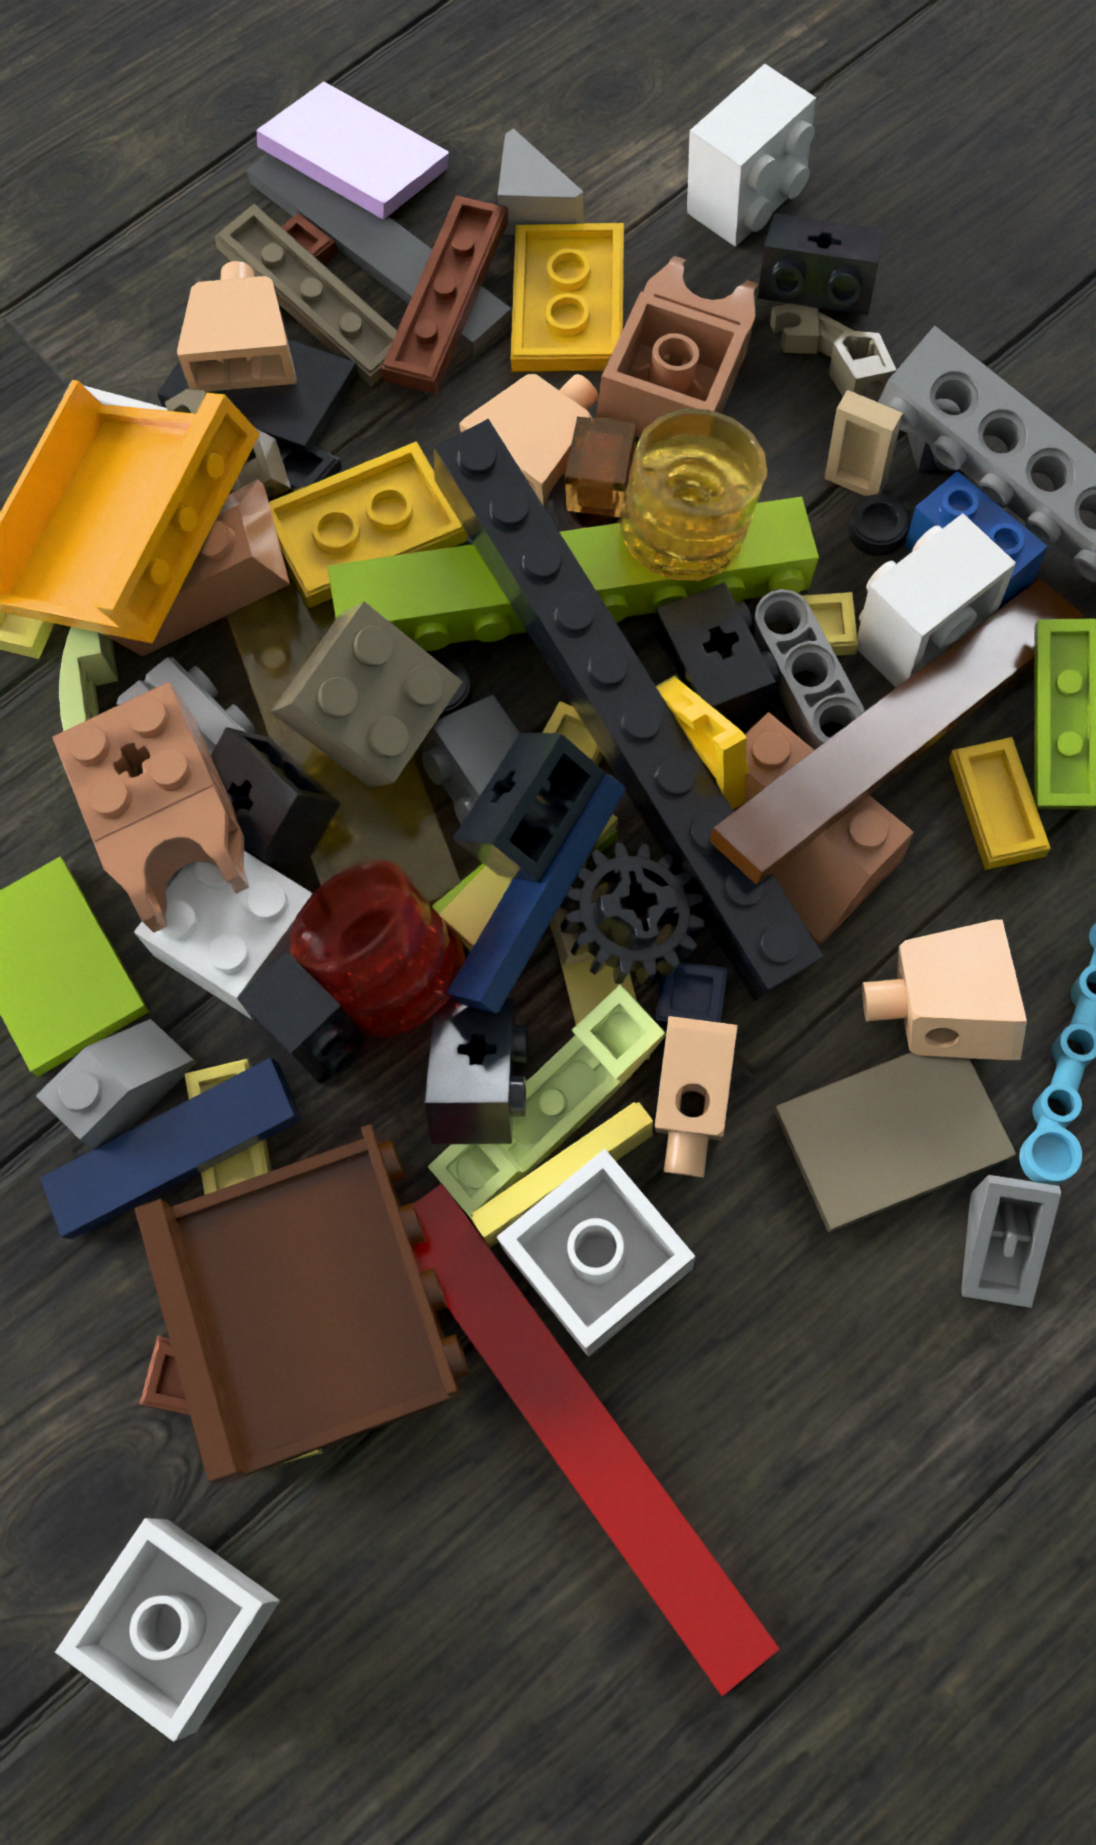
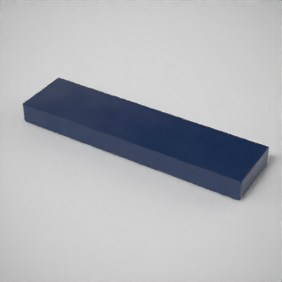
M612 775L604 776L540 881L512 879L446 992L449 996L465 1006L496 1014L500 1011L625 793L626 787Z
M268 1058L40 1177L59 1234L63 1238L72 1240L302 1121V1118L279 1062Z

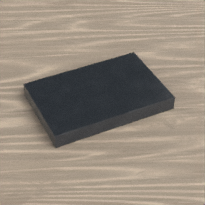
M287 339L297 384L209 391L208 393L225 394L255 428L276 439L278 448L286 447L291 449L294 454L309 458V451L313 445H317L359 377L357 363ZM180 361L157 393L161 406L167 408L165 405L167 400L189 389Z

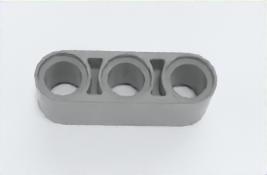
M784 589L772 591L762 597L756 607L754 620L755 635H753V638L760 652L768 650L772 654L780 674V684L775 686V691L800 739L816 750L830 739L821 731V726L834 722L846 727L865 712L864 707L806 600L798 593ZM777 620L786 621L795 630L785 635L776 634L766 625ZM810 671L817 674L823 683L818 686L807 687L799 684L793 676L798 672Z

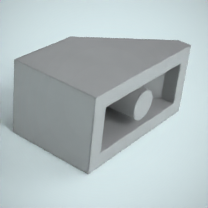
M149 1019L85 1047L36 1097L81 1141L96 1149L130 1131L185 1076V1073H188L195 1066L196 1062L159 1026Z

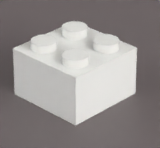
M764 64L690 130L687 213L735 247L752 231L758 232L770 219L772 213L788 198L794 199L801 193L809 179L810 170L808 162L810 145L815 134L813 120L816 97Z
M963 513L943 529L939 525L932 527L917 541L912 553L897 564L894 561L885 563L869 579L866 585L868 593L865 606L859 616L861 623L857 635V650L897 688L999 609L1016 562Z
M245 851L244 871L250 888L237 894L230 883L225 881L220 869L213 864L195 862L185 865L166 890V921L168 927L153 933L141 922L134 933L154 957L254 1021L255 1017L239 1002L237 997L286 951L297 961L327 920L313 893Z
M606 1149L602 1150L497 1236L506 1255L588 1357L693 1269L695 1255Z
M145 1518L55 1653L175 1742L198 1731L281 1600L168 1519Z

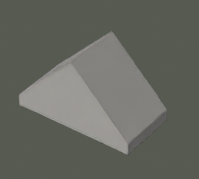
M514 128L507 132L504 138L498 188L499 206L507 207L508 224L503 235H515L516 225L585 224L584 192Z
M988 1175L970 1193L961 1287L963 1297L1032 1308L1061 1197L1060 1186Z

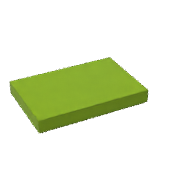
M61 857L0 890V1015L31 1073L40 1077L79 1054L85 1047L103 1040L150 1012L71 870Z

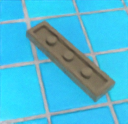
M253 204L215 236L217 249L231 262H244L252 267L255 277L267 276L272 279L279 305L336 356L356 362L359 377L370 387L382 378L381 367L397 330L257 205Z

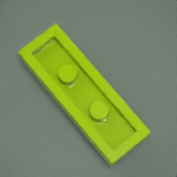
M1096 619L1037 620L1034 626V802L1037 809H1096Z

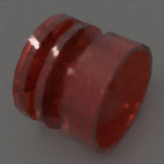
M382 860L355 864L332 876L312 893L298 912L289 935L290 953L298 963L343 1007L361 1032L377 1037L402 1034L428 1020L450 998L446 992L465 962L462 942L447 927L445 921L429 906L428 900L396 863Z

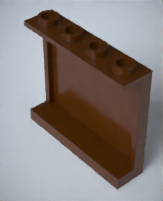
M371 1124L361 1127L363 1139L184 1203L170 1206L162 1199L134 1208L208 1482L219 1484L233 1482L464 1396L458 1379L469 1375L467 1362L457 1335L453 1334L444 1337L436 1312L447 1307L445 1295L435 1268L423 1271L415 1245L426 1242L424 1231L413 1202L402 1206L394 1181L405 1178L399 1155L393 1140L390 1139L381 1143Z

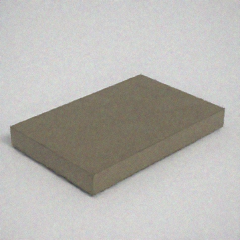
M911 1052L779 1104L774 1110L828 1233L1012 1160L1017 1155L969 1058L920 1056Z

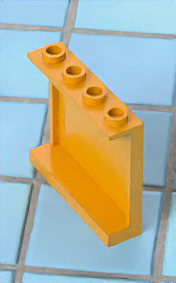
M72 380L0 512V610L7 614L153 643L260 435L258 430L225 394L207 393L197 413L193 414L101 404L79 381Z

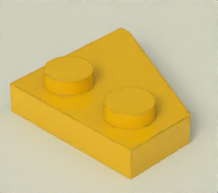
M676 677L658 686V691L732 810L745 803L746 775L750 772L746 759V736L739 728Z

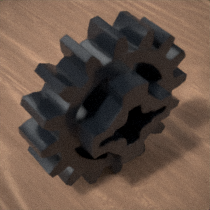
M622 842L615 843L609 855V860L598 850L591 853L585 865L586 868H581L571 885L572 888L569 889L559 906L570 912L565 916L560 926L561 932L577 933L579 936L571 949L573 956L589 952L595 957L591 963V973L595 975L607 965L614 968L613 977L616 984L621 985L628 973L635 971L641 985H648L656 974V968L660 973L668 977L673 974L680 964L679 959L686 961L697 944L692 938L697 937L704 927L705 920L691 914L697 911L703 902V898L700 894H686L684 889L693 877L689 871L676 876L669 871L673 861L672 855L666 854L657 863L650 860L649 845L642 843L635 856H628ZM608 882L609 888L606 895L600 896L597 902L591 903L593 892L599 886ZM666 924H671L669 938L657 946L655 940L659 936V931H662Z

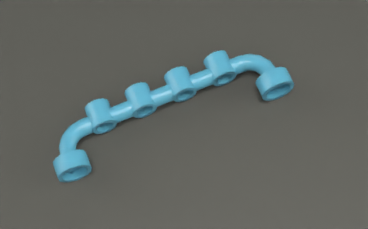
M1096 922L1089 932V941L1094 948L1089 967L1081 973L1071 987V999L1076 1006L1071 1023L1052 1045V1057L1057 1066L1051 1085L1040 1094L1032 1107V1114L1037 1123V1128L1024 1141L1020 1149L1019 1159L1024 1173L1037 1183L1060 1185L1077 1172L1082 1162L1080 1143L1066 1127L1081 1111L1082 1100L1078 1089L1085 1067L1096 1057V995L1088 989L1086 984H1096ZM1073 1040L1081 1044L1085 1055H1078L1072 1052L1068 1047L1067 1041ZM1048 1099L1059 1101L1064 1106L1066 1115L1060 1116L1053 1113L1048 1106Z

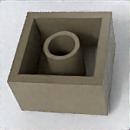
M363 601L340 613L271 710V713L371 788L391 784L396 781L463 681Z

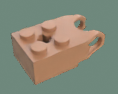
M674 256L664 268L648 280L644 291L640 292L601 377L595 423L703 459L747 354L752 327L756 317L755 298L759 284L746 280L744 284L738 286L731 295L724 299H704L693 294L685 286L683 273L686 259Z
M170 682L52 737L104 870L128 893L142 922L153 933L168 927L165 895L168 882L175 872L185 865L195 862L211 863L220 869L225 881L230 883L236 894L250 888L244 871V835L236 819L237 815L193 714Z

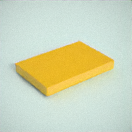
M624 223L516 225L511 334L512 372L605 370L623 331Z
M417 441L269 502L284 563L309 608L332 599L327 565L451 548L468 541V534L436 484L434 470Z

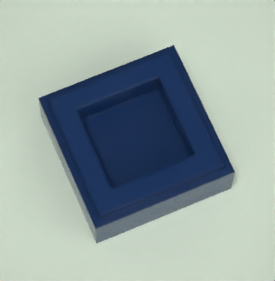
M679 961L680 964L672 975L666 977L662 974L655 1022L660 1027L667 1028L669 1016L721 1023L728 968Z

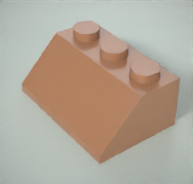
M256 480L228 495L153 643L108 634L104 635L143 657L290 585L264 484Z
M769 712L745 734L747 738L746 759L750 769L749 774L746 775V802L814 751L813 748ZM870 795L772 872L818 946L903 861L914 832ZM742 805L736 807L735 809H733V811L735 812Z

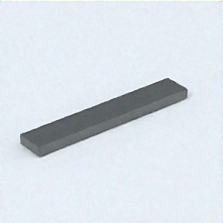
M266 153L246 170L252 186L290 215L295 216L297 213H300L334 240L336 249L409 305L432 252L429 246L389 216L384 220L269 153ZM481 286L458 343L476 355L512 322L511 308Z

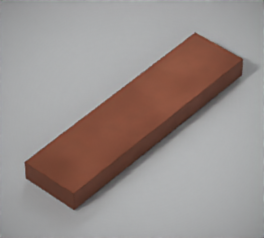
M455 196L381 367L383 381L433 394L437 393L508 224L507 207Z

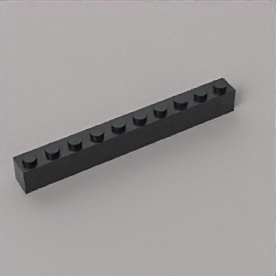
M489 418L434 447V479L619 782L626 787L627 795L664 855L669 853L673 856L671 866L676 875L689 871L693 876L685 889L688 894L702 895L703 902L698 910L753 1000H758L807 971L824 957L772 873L756 885L709 841L713 828L734 811Z

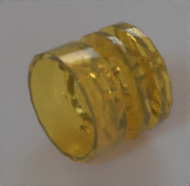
M680 409L659 416L643 430L635 449L629 474L630 482L625 492L624 503L620 513L621 538L632 557L656 574L673 580L694 581L718 575L738 559L767 476L765 452L753 433L735 419L709 409Z

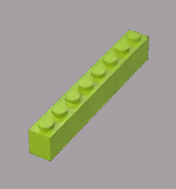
M802 497L560 532L616 623L630 616L650 613L657 614L656 608L723 582L726 583L735 603L743 599L763 597L772 591L780 589L792 590L796 593L809 590L819 559ZM474 544L327 565L336 619L340 613L365 601L425 651H434L450 643L470 640L494 642L510 634L527 632Z

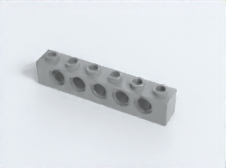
M934 325L889 378L878 403L902 412L900 430L908 433L913 431L931 446V451L939 462L950 469H960L978 483V488L1000 507H1008L1023 519L1025 527L1046 545L1054 544L1073 559L1072 564L1080 575L1096 583V530L1085 526L1079 516V510H1088L1096 515V453ZM943 398L952 400L958 405L961 414L949 415L944 413L938 407L936 400ZM991 435L1000 438L1005 443L1008 452L996 453L986 446L983 436ZM1031 473H1042L1049 477L1054 485V491L1048 492L1039 489L1033 483Z

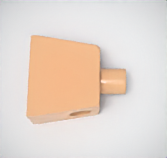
M233 261L222 267L221 280L198 282L191 287L177 348V355L189 389L209 392L297 384L293 360L272 279L267 276L255 277L251 266L244 262Z
M527 374L464 418L459 423L460 431L463 432L489 418L546 510L550 491L559 478L572 468L584 464L592 452L594 446L593 418L588 410L598 401V393L592 383L579 374H575L560 390L536 374Z
M1002 919L905 940L898 946L897 979L862 982V1000L866 1022L903 1018L909 1050L916 1055L1021 1060L1027 1019Z
M668 1017L655 1120L656 1132L668 1134L663 1172L704 1178L708 1140L722 1141L724 1135L737 1025ZM689 1092L702 1095L705 1098L703 1115L688 1117L680 1112L682 1095Z

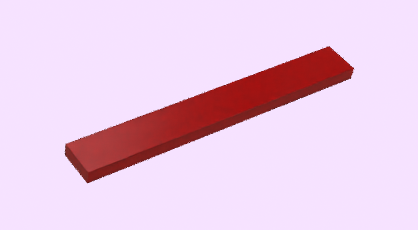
M441 1183L414 1203L426 1242L415 1245L423 1271L435 1268L445 1295L447 1308L718 1692L721 1696L725 1695L780 1650V1648L448 1190Z

